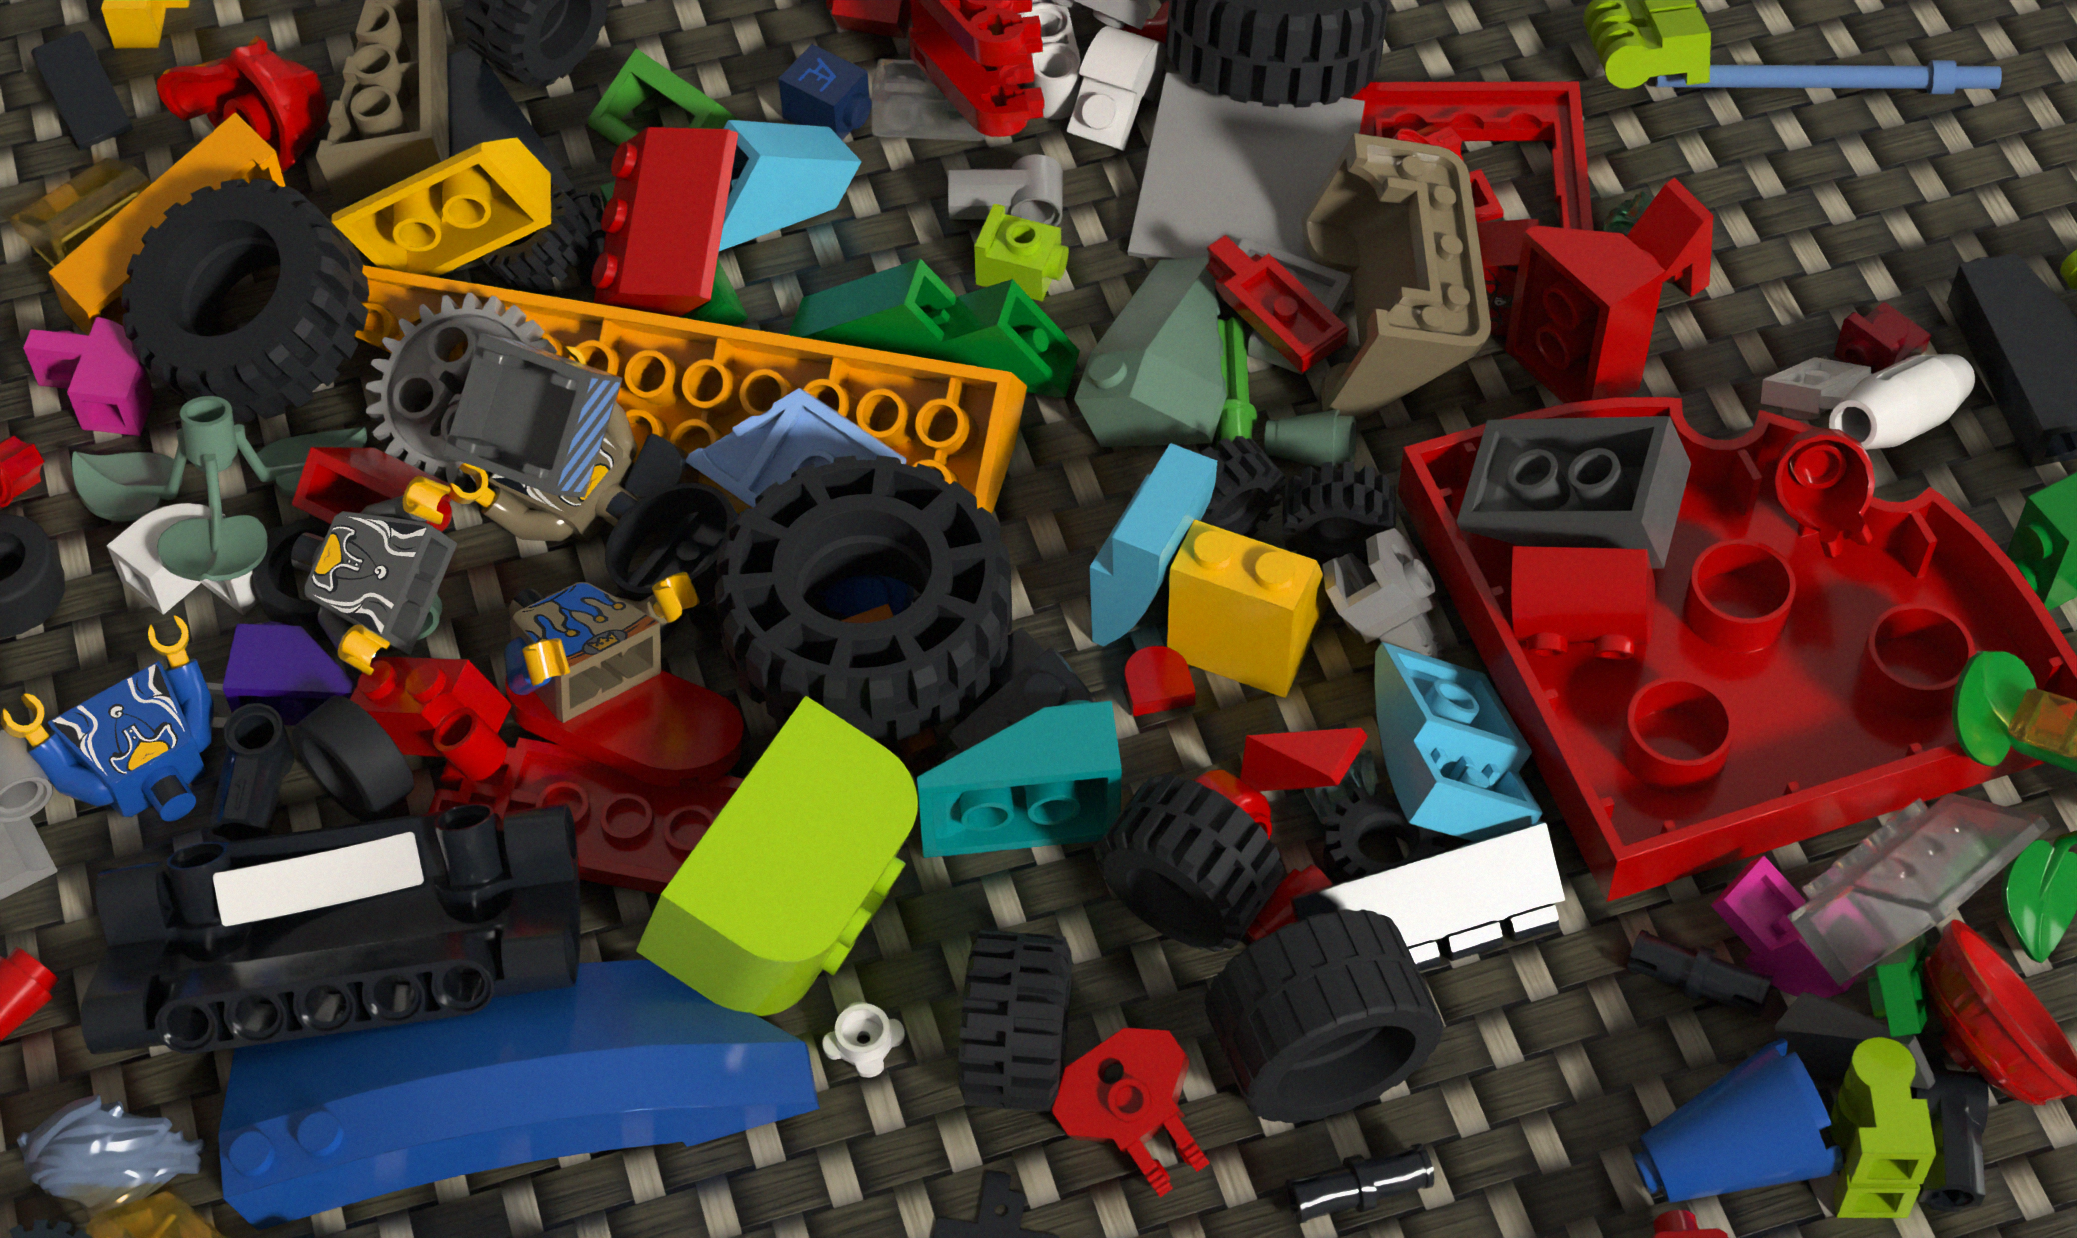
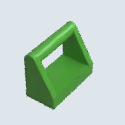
M635 48L591 113L588 125L619 147L622 142H626L638 134L637 131L623 123L620 119L656 91L695 117L688 128L724 129L728 120H741L716 101Z

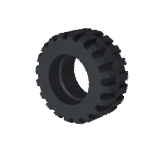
M1169 0L1165 47L1176 70L1181 71L1185 79L1192 84H1202L1205 91L1214 95L1222 93L1230 96L1233 101L1242 103L1254 101L1262 103V106L1277 108L1279 104L1293 105L1294 108L1310 107L1312 103L1321 102L1323 105L1338 102L1342 96L1350 98L1358 94L1378 74L1379 67L1381 66L1389 0Z
M244 179L221 182V189L214 190L211 186H206L190 193L192 196L191 201L183 206L176 202L163 213L167 218L157 229L150 226L141 239L145 246L140 255L133 254L127 267V274L131 277L130 284H123L121 306L128 312L123 314L122 323L126 337L132 341V351L152 374L186 402L202 396H216L227 400L232 407L234 421L249 422L255 420L256 412L264 419L286 413L285 406L291 403L296 407L304 405L315 398L312 391L322 383L328 387L340 375L336 368L344 358L350 361L358 346V342L354 339L357 330H364L368 309L361 302L368 300L369 286L368 278L362 273L363 262L357 250L348 242V238L303 194L289 186L280 187L275 181L253 179L249 185ZM280 265V275L276 289L264 309L243 327L224 335L212 336L216 312L229 290L242 278L256 270Z

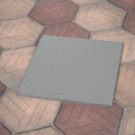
M1166 72L1129 243L1128 256L1153 260L1208 257L1207 247L1226 235L1237 246L1242 238L1245 237L1315 262L1307 253L1304 245L1301 218L1354 133L1359 134L1365 101L1341 97L1338 102L1327 105L1318 102L1312 103L1310 107L1294 108L1293 105L1279 104L1278 108L1262 106L1260 102L1247 101V103L1233 101L1230 96L1222 93L1214 95L1205 91L1202 84H1192L1182 74Z

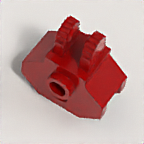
M1124 1027L1065 1068L1052 1112L1066 1134L1074 1140L1116 1143L1123 1153L1132 1156L1159 1197L1168 1193L1173 1187L1170 1183L1169 1174L1161 1162L1154 1159L1145 1143L1166 1128L1177 1143L1176 1149L1188 1166H1193L1195 1171L1198 1172L1210 1164L1181 1120L1185 1115L1178 1106V1100L1189 1068L1190 1059L1170 1031ZM1115 1064L1122 1065L1124 1073L1121 1080L1115 1084H1106L1105 1073L1107 1069Z

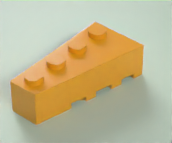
M236 112L48 272L63 311L86 335L90 334L96 317L109 319L123 326V314L128 312L121 306L123 284H130L131 277L127 274V267L133 254L140 255L145 246L141 239L150 226L157 229L167 218L163 214L176 202L183 206L192 200L190 193L206 186H211L214 190L221 189V182L244 179L250 185L253 179H265L275 181L280 187H285L276 151Z

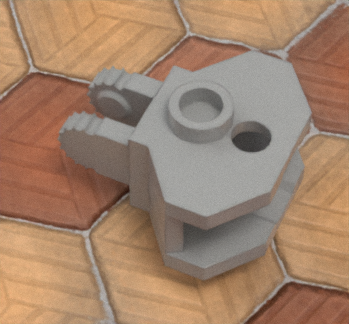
M1395 528L1377 533L1366 539L1369 567L1353 553L1333 558L1323 564L1326 593L1348 628L1356 635L1361 634L1366 644L1380 639L1381 642L1439 659L1443 656L1441 650L1444 648L1440 645L1441 640H1437L1436 636L1438 634L1426 614L1437 607L1432 597V593L1435 592L1433 579L1416 547Z

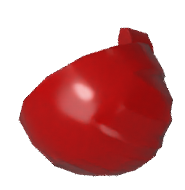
M1816 427L1795 435L1780 451L1773 475L1778 500L1787 514L1801 525L1820 532L1819 542L1826 557L1834 558L1839 555L1844 546V539L1851 538L1859 545H1869L1873 537L1863 515L1872 502L1875 477L1871 459L1862 444L1840 429Z

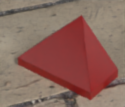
M1361 727L1246 735L1240 779L1259 792L1338 786L1367 740L1368 735Z

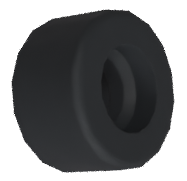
M0 514V571L12 568L19 569L12 576L0 581V637L23 634L41 625L57 610L65 593V573L44 529L26 517L10 514Z

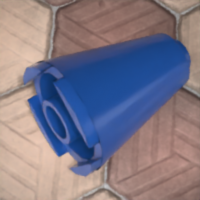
M1784 1038L1765 1045L1639 1136L1643 1151L1632 1155L1634 1165L1647 1193L1652 1195L1661 1191L1668 1203L1826 1177L1844 1168L1839 1144L1825 1149L1820 1132L1825 1130V1127L1832 1125L1801 1059L1796 1052L1787 1055V1041Z

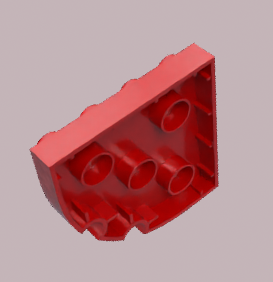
M1614 397L1580 401L1503 418L1550 419L1670 416L1691 462V467L1665 567L1652 568L1655 580V600L1651 642L1649 645L1635 644L1634 657L1620 660L1595 656L1594 643H1568V654L1566 656L1548 658L1529 654L1528 641H1517L1512 622L1511 585L1513 546L1519 545L1463 531L1457 524L1486 424L1403 447L1398 495L1507 709L1532 750L1531 756L1606 902L2046 763L2019 753L2010 746L2008 753L1997 766H1985L1972 760L1961 748L1953 727V696L1964 666L1977 651L2008 652L2021 659L2032 673L2037 687L2036 711L2031 724L2020 735L2031 744L2064 756L2077 753V656L2045 605L2017 566L1981 527L1946 497L1930 486L1917 498L1905 502H1888L1873 497L1871 504L1863 515L1872 534V541L1869 545H1859L1851 538L1844 539L1842 552L1834 558L1825 556L1819 542V531L1801 525L1787 514L1778 500L1773 476L1778 456L1782 448L1795 435L1816 428L1813 425L1759 410L1753 428L1744 436L1731 440H1714L1700 435L1688 425L1682 413V398Z

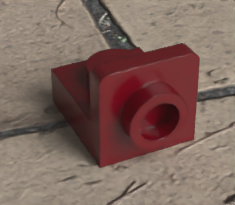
M1882 302L1864 318L1858 313L1852 312L1844 319L1834 355L1845 363L1871 367V373L1874 374L1904 359L1921 355L1927 350L1931 334L1886 302Z

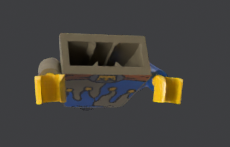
M682 572L662 579L652 587L654 594L640 602L614 597L588 582H577L548 597H545L534 588L523 589L513 598L509 607L511 642L506 646L504 652L509 688L518 695H527L534 691L553 715L564 723L660 674V627L678 619L682 614V610L694 607L700 603L689 575L686 572Z

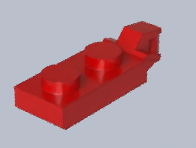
M1226 235L1207 247L1208 264H1206V269L1216 279L1215 288L1222 296V299L1301 373H1304L1347 343L1349 333L1347 325L1269 253L1263 257L1258 254L1249 257Z

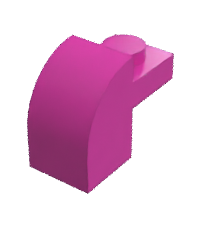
M96 317L89 335H80L71 331L30 330L23 349L38 385L68 389L67 394L82 430L135 436L141 435L153 402V387L146 366L139 361L132 351V341L126 337L122 325L109 319Z
M1765 856L1750 861L1711 904L1716 912L1752 950L1743 961L1755 972L1774 976L1772 985L1795 997H1799L1803 991L1813 993L1822 998H1828L1847 991L1885 947L1883 942L1840 895L1810 906Z

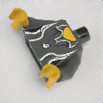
M422 476L413 478L402 496L367 505L361 513L340 512L334 517L325 538L307 532L300 535L291 552V562L294 568L310 573L304 586V596L320 605L318 623L334 645L339 658L367 675L373 673L374 669L370 667L371 659L375 656L376 651L382 647L387 649L388 646H391L403 654L411 655L458 544L432 525L425 523L426 521L435 524L442 523L443 514L437 511V505L445 494L450 493L451 488Z

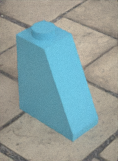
M728 120L724 129L737 132L738 139L719 251L836 209L858 170L861 160L830 127Z

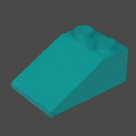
M1074 700L1062 706L1044 707L918 776L917 787L923 858L1100 841L1121 813L1122 768L1112 701L1092 703L1086 700Z

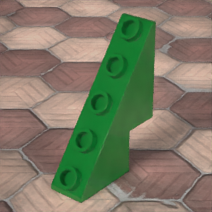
M921 258L802 297L788 334L789 336L1012 372L1027 385L1026 392L1056 398L1066 397L1080 350L1013 279L956 296Z

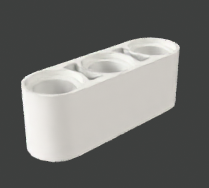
M1032 0L1031 12L1017 14H1021L1022 17L1039 16L1043 52L1031 53L1034 65V82L1025 83L1026 89L1041 87L1044 97L1043 118L1059 120L1069 117L1073 113L1080 91V75L1078 74L1080 70V55L1068 7L1052 0Z

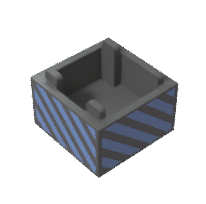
M480 333L443 455L552 495L585 498L623 378L513 339Z

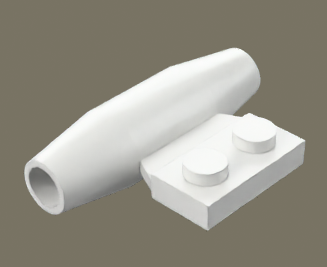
M1955 354L1916 355L1874 374L1871 373V367L1814 357L1763 379L1761 404L1782 407V414L1784 416L1802 420L1817 419L1820 417V413L1833 409L1829 418V428L1840 429L1858 440L1865 450L1889 448L1903 444L1948 420L1972 392L1975 384V374L1969 362Z

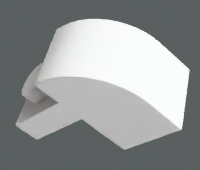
M1110 26L1103 27L1090 44L1078 74L1084 78L1066 132L1125 151L1141 98L1153 101L1168 55L1165 44Z
M185 503L156 509L141 517L107 545L121 582L163 615L200 583L243 616L260 602L254 586L253 570L232 580L210 581L204 579L203 581H193L176 576L162 566L157 550L161 534L171 525L182 520L191 518L210 519V508L208 506Z

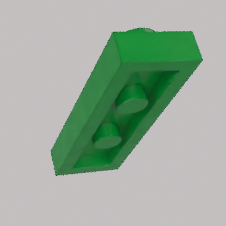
M1924 929L1896 933L1887 950L1882 954L1881 960L1875 965V976L1868 977L1869 996L1876 1019L1887 1018L1891 1037L1921 1033L1932 1010L1922 973L1925 959L1930 957Z

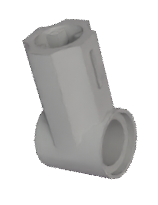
M1034 154L1018 159L1012 165V169H949V220L987 219L995 203L1005 206V214L1056 227L1061 222L1063 209V171L1061 165L1051 157Z

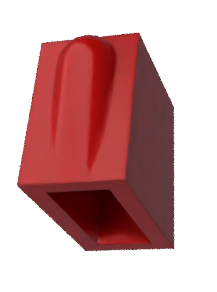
M310 447L291 505L332 524L334 517L342 511L361 513L367 505L404 495L410 481L417 476L428 478L445 486L449 485V483L376 448ZM445 494L437 505V511L443 514L442 523L425 522L440 532L448 527L452 519L451 498L449 494Z

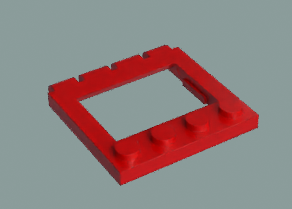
M1370 82L1358 94L1349 98L1365 101L1359 134L1392 139L1400 129L1407 128L1418 131L1433 125L1437 128L1451 126L1463 141H1552L1551 163L1555 202L1558 204L1560 228L1594 231L1579 82Z

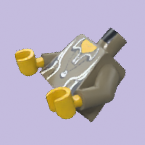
M570 346L564 347L566 352L576 362L586 365L585 358L578 349ZM615 401L585 498L552 495L497 474H493L488 480L485 470L466 463L461 464L459 468L475 479L476 491L474 493H466L455 484L450 483L447 485L451 488L449 496L453 501L460 504H470L476 501L482 505L481 513L521 540L562 541L572 536L582 542H588L596 536L606 522L615 527L620 518L634 504L640 501L631 492L625 490L626 486H624L634 466L632 461L638 449L626 413ZM488 481L493 486L494 490L488 488Z

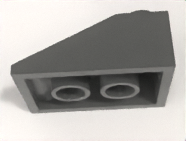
M1670 416L1487 420L1457 524L1463 531L1519 546L1648 549L1651 567L1664 568L1691 462Z

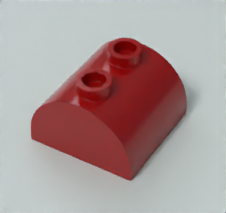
M1513 546L1511 585L1513 631L1517 641H1528L1529 654L1548 658L1563 657L1568 654V643H1594L1595 656L1620 660L1634 657L1635 644H1650L1654 616L1655 580L1648 549Z

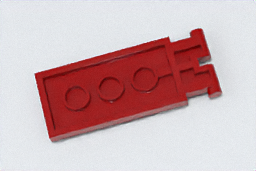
M519 737L515 748L507 747V754L500 768L483 780L472 781L467 779L447 760L440 780L445 786L459 791L436 790L427 813L449 810L466 804H486L493 808L494 813L499 814L504 827V814L506 811L567 803L571 809L576 830L580 880L661 895L745 779L723 775L713 781L698 784V777L681 779V787L656 786L638 780L561 745Z

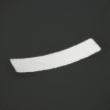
M412 832L303 857L219 872L213 875L220 918L224 926L258 921L349 902L420 885L424 881L416 839Z

